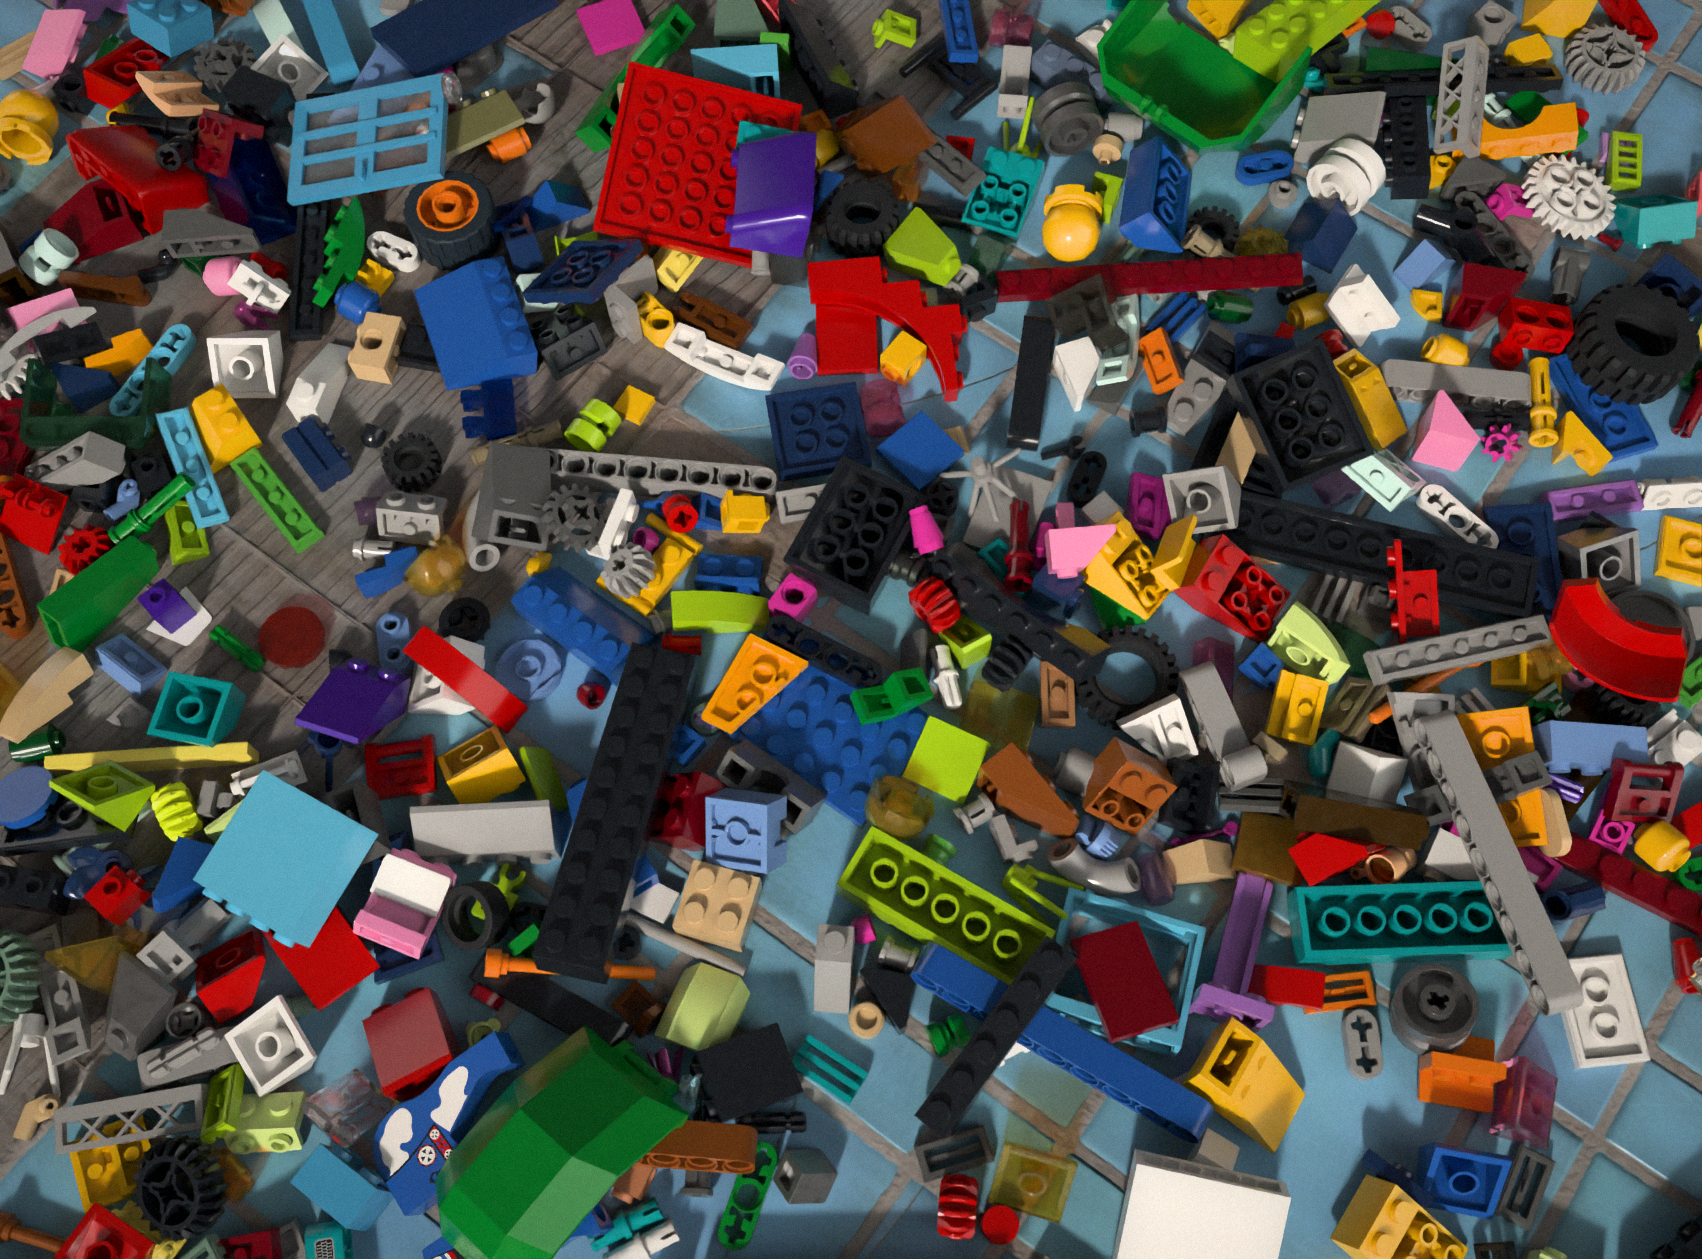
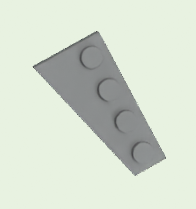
M1211 320L1204 334L1211 330L1235 346V334L1218 322ZM1192 358L1183 373L1185 382L1176 386L1164 409L1167 427L1183 439L1219 402L1223 391H1229L1226 386L1227 381Z

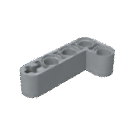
M1210 660L1179 672L1178 676L1183 691L1216 766L1220 767V775L1228 791L1234 792L1263 781L1268 773L1264 757L1257 745H1250L1213 662Z

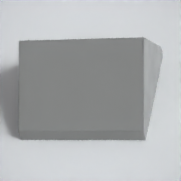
M1226 465L1162 475L1172 524L1194 514L1198 520L1193 534L1236 529L1238 527L1241 487Z

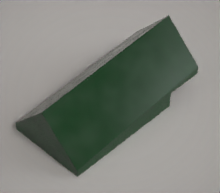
M1361 45L1359 48L1360 72L1441 69L1442 56L1367 45ZM1452 57L1451 62L1456 65L1460 58ZM1418 95V96H1404V97H1410V98H1412V97H1421V96ZM1439 95L1426 97V106H1433ZM1386 97V103H1389L1392 97Z

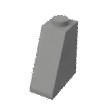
M818 924L814 972L815 1012L849 1015L855 953V927Z

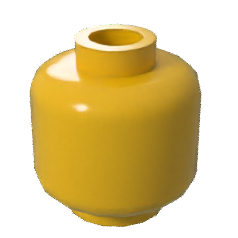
M1441 333L1436 337L1431 336L1425 342L1420 352L1422 362L1466 367L1470 362V358L1467 357V344L1445 333Z
M1660 820L1653 824L1645 822L1634 833V837L1637 839L1634 844V852L1658 872L1666 870L1676 871L1691 855V852L1688 850L1690 845L1689 839L1665 820Z

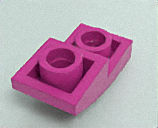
M1608 779L1595 810L1587 839L1618 855H1622L1636 824L1629 821H1611L1603 816L1612 779Z

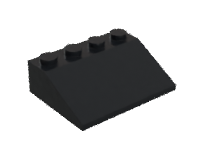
M1322 337L1234 373L1226 382V386L1277 498L1375 454Z
M842 456L784 556L783 562L839 602L869 616L890 578L891 569L901 550L907 547L913 536L909 511L927 505L928 496Z

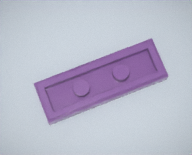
M1635 479L1545 491L1539 496L1541 503H1551L1554 524L1585 520L1592 510L1606 517L1640 512L1645 507Z

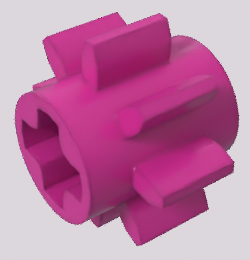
M1511 423L1506 424L1502 430L1495 424L1490 427L1492 435H1484L1480 438L1486 442L1485 449L1481 451L1482 454L1489 453L1493 456L1492 462L1494 463L1501 456H1504L1508 462L1514 459L1511 451L1523 449V446L1518 444V437L1522 435V432L1515 433L1510 430ZM1505 439L1507 444L1499 447L1497 441Z

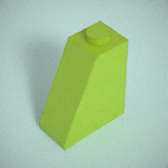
M918 207L912 210L882 246L889 268L942 286H946L962 267L955 244Z

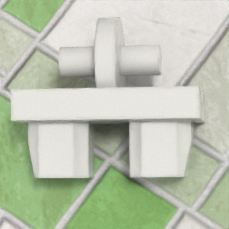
M243 259L227 283L248 298L246 304L252 306L255 302L276 314L292 292L288 289V283L280 278H271L263 272L262 266L253 260L247 262Z

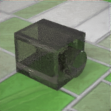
M94 907L80 908L75 911V914L62 917L65 959L81 965L114 957L112 922L107 920Z

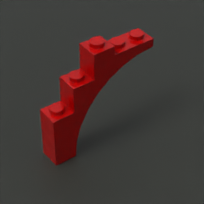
M879 256L807 263L811 304H836L858 308L880 316L927 346L926 357L938 377L944 402L957 401L958 390L963 389V377L961 371H956L955 362H959L958 345H961L962 334L967 333L966 315L960 314L959 304L927 307L926 291H920L919 280L888 283L886 267L881 268Z

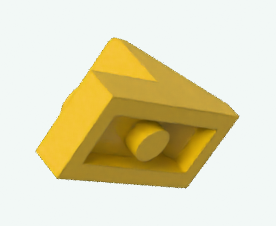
M1571 410L1564 415L1555 427L1559 439L1553 445L1552 465L1571 454L1577 465L1592 478L1600 473L1613 458L1609 451Z

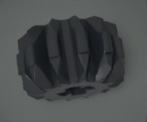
M1008 635L990 655L982 668L981 675L993 688H997L1002 692L1008 691L1033 658V651L1011 635Z

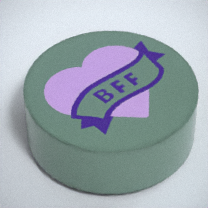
M708 702L698 705L691 713L693 729L699 735L705 737L713 736L720 732L717 727L703 721L700 716L701 711Z

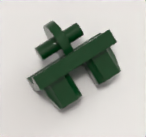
M1555 681L1547 682L1514 707H1529L1531 727L1549 720L1561 721L1562 716L1572 710L1569 704L1561 697Z

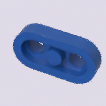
M1283 150L1246 155L1238 161L1235 177L1241 184L1246 186L1285 180L1291 174L1294 159L1288 152Z

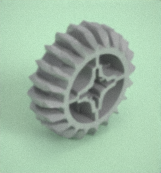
M1604 22L1601 26L1593 23L1589 28L1583 27L1571 39L1565 50L1563 66L1568 70L1566 75L1574 76L1573 83H1581L1582 90L1586 87L1592 89L1593 94L1601 91L1605 96L1609 92L1616 95L1621 90L1626 91L1638 80L1645 67L1646 52L1642 50L1643 43L1635 42L1636 35L1627 34V29L1623 31L1617 29L1616 24L1613 27H1608Z

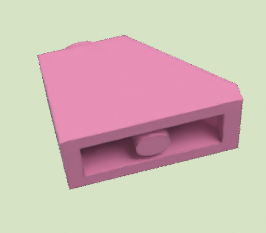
M1116 524L1049 529L1044 535L1048 574H1057L1058 579L1077 577V572H1081L1116 532Z

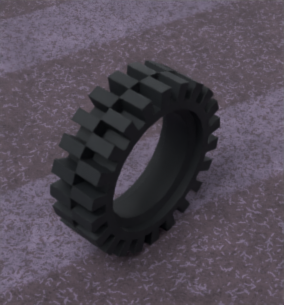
M1125 625L1123 631H1119L1118 626L1110 628L1109 633L1102 630L1097 634L1098 638L1112 647L1109 655L1119 652L1133 653L1143 658L1153 669L1156 687L1153 694L1145 701L1127 705L1109 699L1099 688L1096 676L1080 684L1074 681L1075 696H1080L1079 704L1081 708L1087 707L1089 709L1087 715L1091 719L1095 716L1099 717L1098 724L1104 727L1109 722L1113 724V730L1119 731L1120 727L1116 722L1117 720L1172 694L1176 695V690L1179 686V680H1177L1179 666L1174 667L1176 657L1174 653L1168 655L1169 646L1166 642L1161 645L1157 643L1159 636L1154 633L1150 638L1145 636L1147 629L1140 627L1138 633L1132 632V626Z

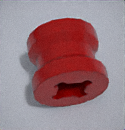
M1338 329L1325 331L1313 339L1316 340L1322 337L1332 361L1349 352L1348 347L1342 344L1343 336Z
M673 494L663 502L662 514L671 530L677 533H686L696 526L698 513L686 495Z

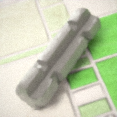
M206 1027L196 1033L197 1037L193 1038L190 1036L166 1050L164 1056L161 1057L159 1054L152 1058L146 1064L150 1075L153 1078L161 1079L171 1073V1068L178 1069L202 1055V1050L206 1049L209 1051L218 1046L220 1043L218 1033L214 1028Z

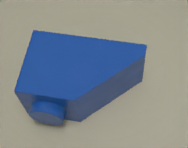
M178 836L152 897L154 912L162 914L202 895L205 887L195 882L193 878L214 845Z

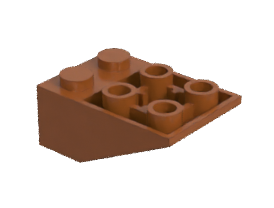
M1011 742L980 766L976 787L981 793L983 792L987 795L997 812L1058 839L1073 838L1079 824L1076 809L1069 801H1062L1054 792L1056 790L1054 783L1047 775H1040L1032 766L1034 762L1025 749H1018Z

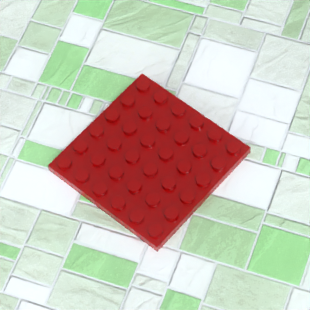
M629 61L593 231L624 239H639L641 243L752 268V250L729 247L730 234L725 233L727 214L733 215L735 206L737 174H735L736 168L730 167L732 150L736 147L739 122L741 120L798 132L803 105ZM770 253L769 269H771L773 253Z

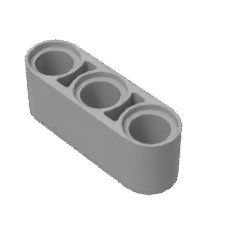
M236 1026L216 1030L220 1038L218 1046L209 1051L206 1049L202 1050V1055L178 1069L171 1068V1073L161 1079L153 1078L150 1075L146 1065L147 1062L159 1054L161 1057L164 1056L166 1050L182 1041L138 1055L137 1063L142 1093L183 1086L217 1075L230 1066L239 1063L224 1036Z

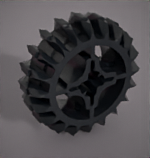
M180 1135L172 1139L169 1137L160 1141L159 1144L150 1147L148 1151L144 1152V1157L136 1163L139 1171L132 1178L137 1183V1186L131 1192L138 1196L139 1201L134 1207H141L143 1211L141 1220H149L150 1232L159 1231L161 1239L168 1237L172 1238L173 1241L195 1238L211 1229L217 1223V1219L225 1213L223 1205L230 1198L224 1190L231 1183L223 1178V1174L228 1168H220L218 1161L221 1155L211 1154L212 1144L202 1145L200 1137L189 1138L188 1135Z

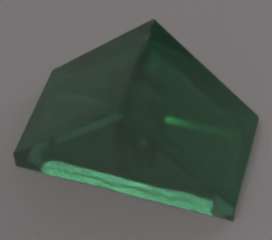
M991 230L980 232L967 264L972 266L979 275L985 274L989 283L993 282L996 278V271L1001 270L1016 247L1017 241Z

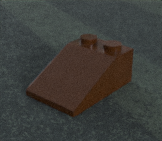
M902 94L852 111L833 133L839 141L840 147L852 157L859 171L866 175L868 179L889 172L937 142L935 136Z

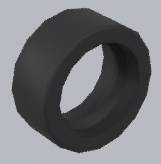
M475 881L462 884L450 891L444 901L442 922L446 934L453 944L462 950L475 951L501 941L506 935L510 923V909L506 897L497 886L487 881ZM471 896L479 901L485 914V926L481 935L473 930L467 917V905Z

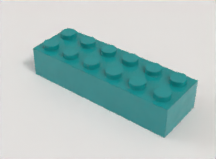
M1480 881L1295 887L1286 897L1295 966L1506 959L1513 955Z

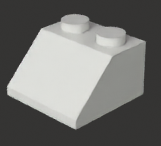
M452 635L444 638L445 641L484 670L485 646ZM414 662L407 712L412 714L461 715L476 709L433 674Z

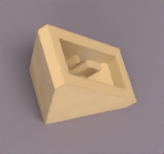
M1200 839L1162 852L1168 887L1236 879L1237 877L1236 871L1230 869L1233 856L1230 844Z

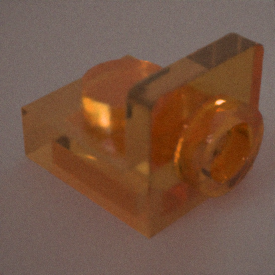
M918 155L900 164L892 177V192L894 196L903 202H910L912 204L914 201H920L921 184L917 182L920 175V169L917 168Z

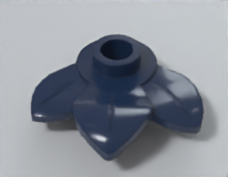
M94 846L76 849L67 858L77 870L67 879L63 894L71 899H85L83 896L108 873L107 864L109 862H118L121 869L127 872L132 868L131 858L121 850L103 852Z

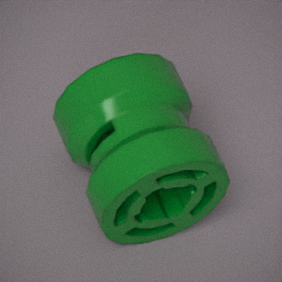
M958 1011L949 1014L946 1020L940 1023L933 1021L925 1025L930 1043L939 1059L949 1055L951 1049L956 1047L963 1049L971 1039Z

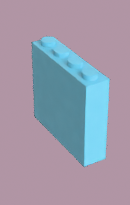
M262 770L193 880L205 887L202 891V894L219 903L223 899L228 902L225 906L227 910L243 918L246 914L250 915L249 923L267 933L270 929L274 930L273 938L278 942L291 948L295 942L309 948L379 834L280 778Z

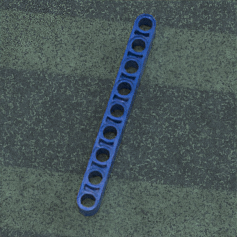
M934 943L927 944L910 974L917 984L981 1022L985 1020L1009 987V985ZM1045 1006L1017 1041L1018 1044L1184 1141L1195 1144L1199 1143L1214 1110L1213 1106L1204 1098Z

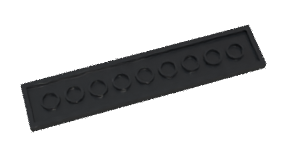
M1241 490L1238 527L1236 529L1205 532L1203 539L1224 534L1248 556L1251 555L1272 562L1373 586L1377 585L1388 589V579H1394V566H1387L1386 546H1392V539H1401L1403 571L1437 570L1438 601L1512 619L1530 618L1540 562V559L1244 490Z

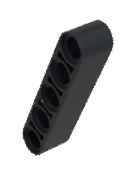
M1024 315L1006 448L1015 449L1019 447L1021 450L1037 452L1054 319Z
M489 946L486 947L468 976L474 982L486 986L509 1002L570 1036L587 1025L611 1047H614L621 1041L628 1040L634 1030L632 1026L538 973L507 971L506 975L500 974L499 978L484 977L487 948H491Z

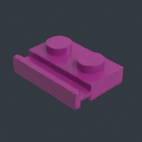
M1135 471L1129 477L1126 520L1130 522L1133 530L1139 537L1161 540L1166 527L1172 524L1163 479Z

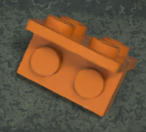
M1468 1036L1462 1047L1452 1054L1431 1051L1425 1055H1419L1418 1101L1482 1113L1492 1112L1494 1083L1505 1080L1507 1064L1494 1062L1495 1042L1492 1039Z

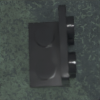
M575 304L561 306L555 311V314L546 319L536 320L529 325L536 349L540 352L551 376L556 381L608 352L594 321Z

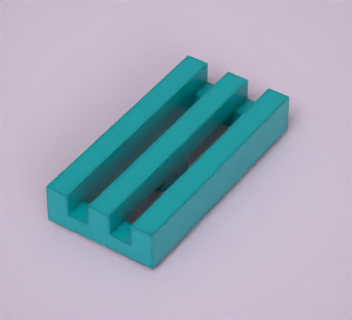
M810 1034L807 1035L797 1054L792 1058L797 1072L847 1105L851 1104L869 1075L868 1072ZM810 1046L858 1076L857 1080L853 1081L809 1052ZM803 1057L851 1088L849 1093L846 1094L802 1065L800 1062Z

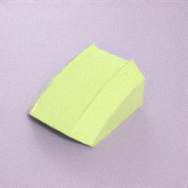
M1298 601L1292 605L1277 625L1275 632L1265 643L1286 664L1285 667L1293 673L1327 681L1329 685L1338 682L1350 667L1344 651L1332 633L1310 610Z
M703 962L686 968L665 1008L654 1036L660 1041L683 1046L694 1052L733 1039L748 1002L750 992L742 978L738 975Z

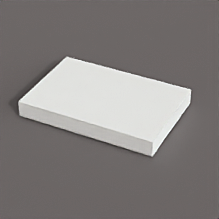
M1622 953L1567 958L1581 987L1584 998L1582 1006L1561 1012L1575 1069L1650 1061L1649 1051Z

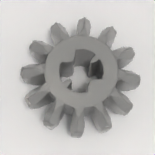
M629 542L626 546L619 544L615 553L609 552L610 558L602 563L605 569L600 574L608 590L613 594L616 593L620 597L629 599L632 595L639 597L643 588L649 589L647 584L650 580L656 578L653 572L656 570L657 565L653 560L654 557L651 556V553L646 548Z

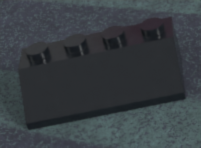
M778 0L780 33L789 34L793 63L819 109H823L829 120L857 110L858 85L854 79L850 80L846 64L843 59H838L833 41L831 39L827 40L820 19L816 20L808 8L788 0Z

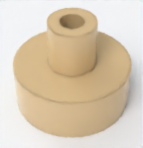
M1100 135L1095 140L1092 151L1093 155L1099 160L1100 165L1108 166L1110 163L1120 159L1123 142L1114 135Z

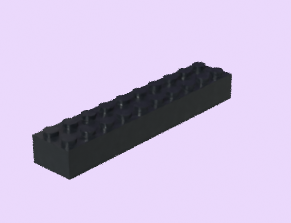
M632 642L532 953L537 970L607 985L697 681V655Z

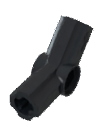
M1421 203L1412 229L1441 237L1448 247L1458 251L1466 263H1479L1487 266L1496 257L1476 228L1478 218L1473 212L1461 209L1452 213Z

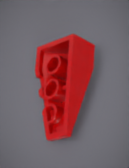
M136 36L83 69L88 99L112 110L142 90L135 77L136 71H160L170 57Z

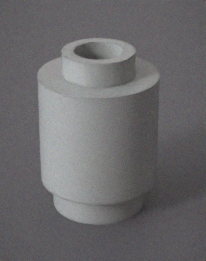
M1107 112L1106 118H1102L1105 125L1101 135H1114L1122 142L1133 143L1134 140L1141 139L1143 118L1141 116H1136L1135 113Z

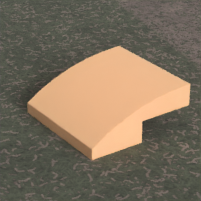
M136 71L135 77L143 91L169 117L201 116L203 108L219 111V104L201 93L203 82L186 71Z

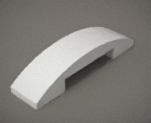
M678 322L664 344L666 350L691 366L723 381L750 389L771 390L785 368L783 362L757 353L754 358L708 340L705 332Z

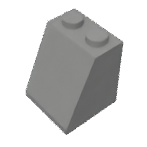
M1376 91L1309 97L1306 108L1299 109L1295 125L1300 126V130L1294 131L1290 148H1295L1294 161L1314 165L1335 142L1345 138L1362 141L1373 148L1378 135L1386 92Z

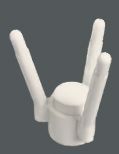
M25 1013L19 1014L18 1020L14 1021L12 1043L0 1083L1 1095L6 1092L20 1047L39 1046V1040L43 1039L52 1092L58 1097L61 1096L57 1066L52 1065L45 1032L50 1030L49 1025H45L46 1016Z

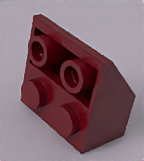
M1464 262L1445 295L1442 327L1473 332L1499 316L1509 298L1515 296L1526 279V272Z
M703 772L669 774L649 841L688 851H706L705 797L730 787Z

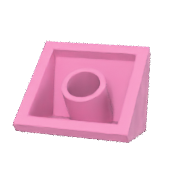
M68 288L4 309V314L17 332L27 324L47 314L80 306L72 289ZM83 320L76 326L87 324L86 320ZM57 321L35 336L63 330L64 328ZM32 337L24 342L31 353L34 352Z
M1444 390L1436 394L1418 424L1411 460L1455 472L1461 468L1480 438Z

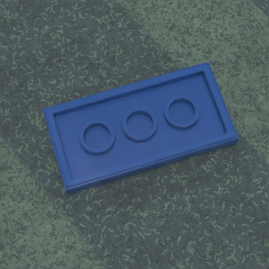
M1567 353L1547 358L1550 361V378L1568 412L1571 410L1613 456L1609 463L1654 450L1659 445L1637 405H1627L1626 401L1616 403L1610 401V397L1606 395L1601 397L1596 394L1592 386H1586L1581 381L1582 377L1579 373L1575 374L1571 367L1573 361L1568 360Z

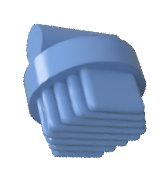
M1083 815L1075 834V839L1081 843V848L1088 855L1107 861L1110 855L1118 848L1121 835L1113 830V826L1108 822L1101 820L1096 824L1091 815Z

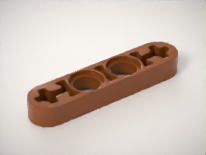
M0 532V564H7L6 571L0 575V598L7 590L15 591L11 601L7 603L0 602V630L11 639H21L32 631L33 618L10 542ZM10 612H13L20 619L16 622L17 626L15 628L11 627L14 625V619Z

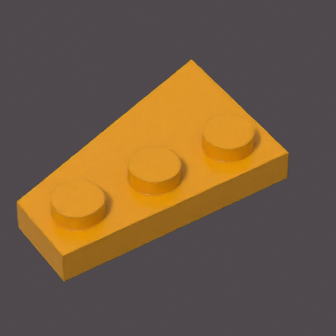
M750 633L702 712V720L732 734L808 667V661Z

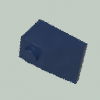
M1669 252L1635 283L1646 285L1648 289L1657 288L1663 291L1662 294L1664 296L1673 297L1677 300L1676 304L1680 308L1684 307L1687 310L1689 320H1692L1702 311V278Z

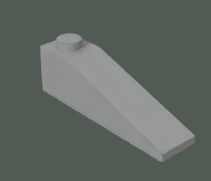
M89 431L25 467L23 476L55 491L72 489L74 486L83 487L104 483L122 473L126 464V459L123 458L126 446Z

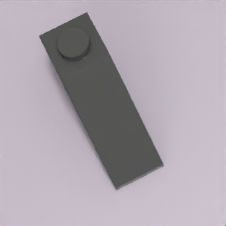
M180 208L164 211L161 241L172 258L263 251V246L251 228L197 209Z

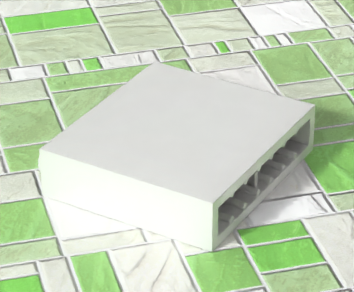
M1135 1149L1112 1259H1278L1291 1201L1287 1185L1282 1181Z

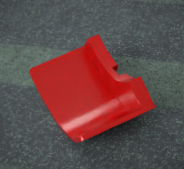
M1598 577L1563 580L1549 621V629L1558 648L1569 662L1594 682L1617 693L1647 701L1677 702L1689 655L1683 627H1663L1638 619L1634 622L1619 613L1620 609L1607 597Z

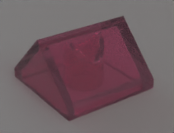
M1516 1056L1501 1062L1507 1064L1506 1079L1497 1082L1489 1134L1548 1151L1558 1078L1525 1056Z

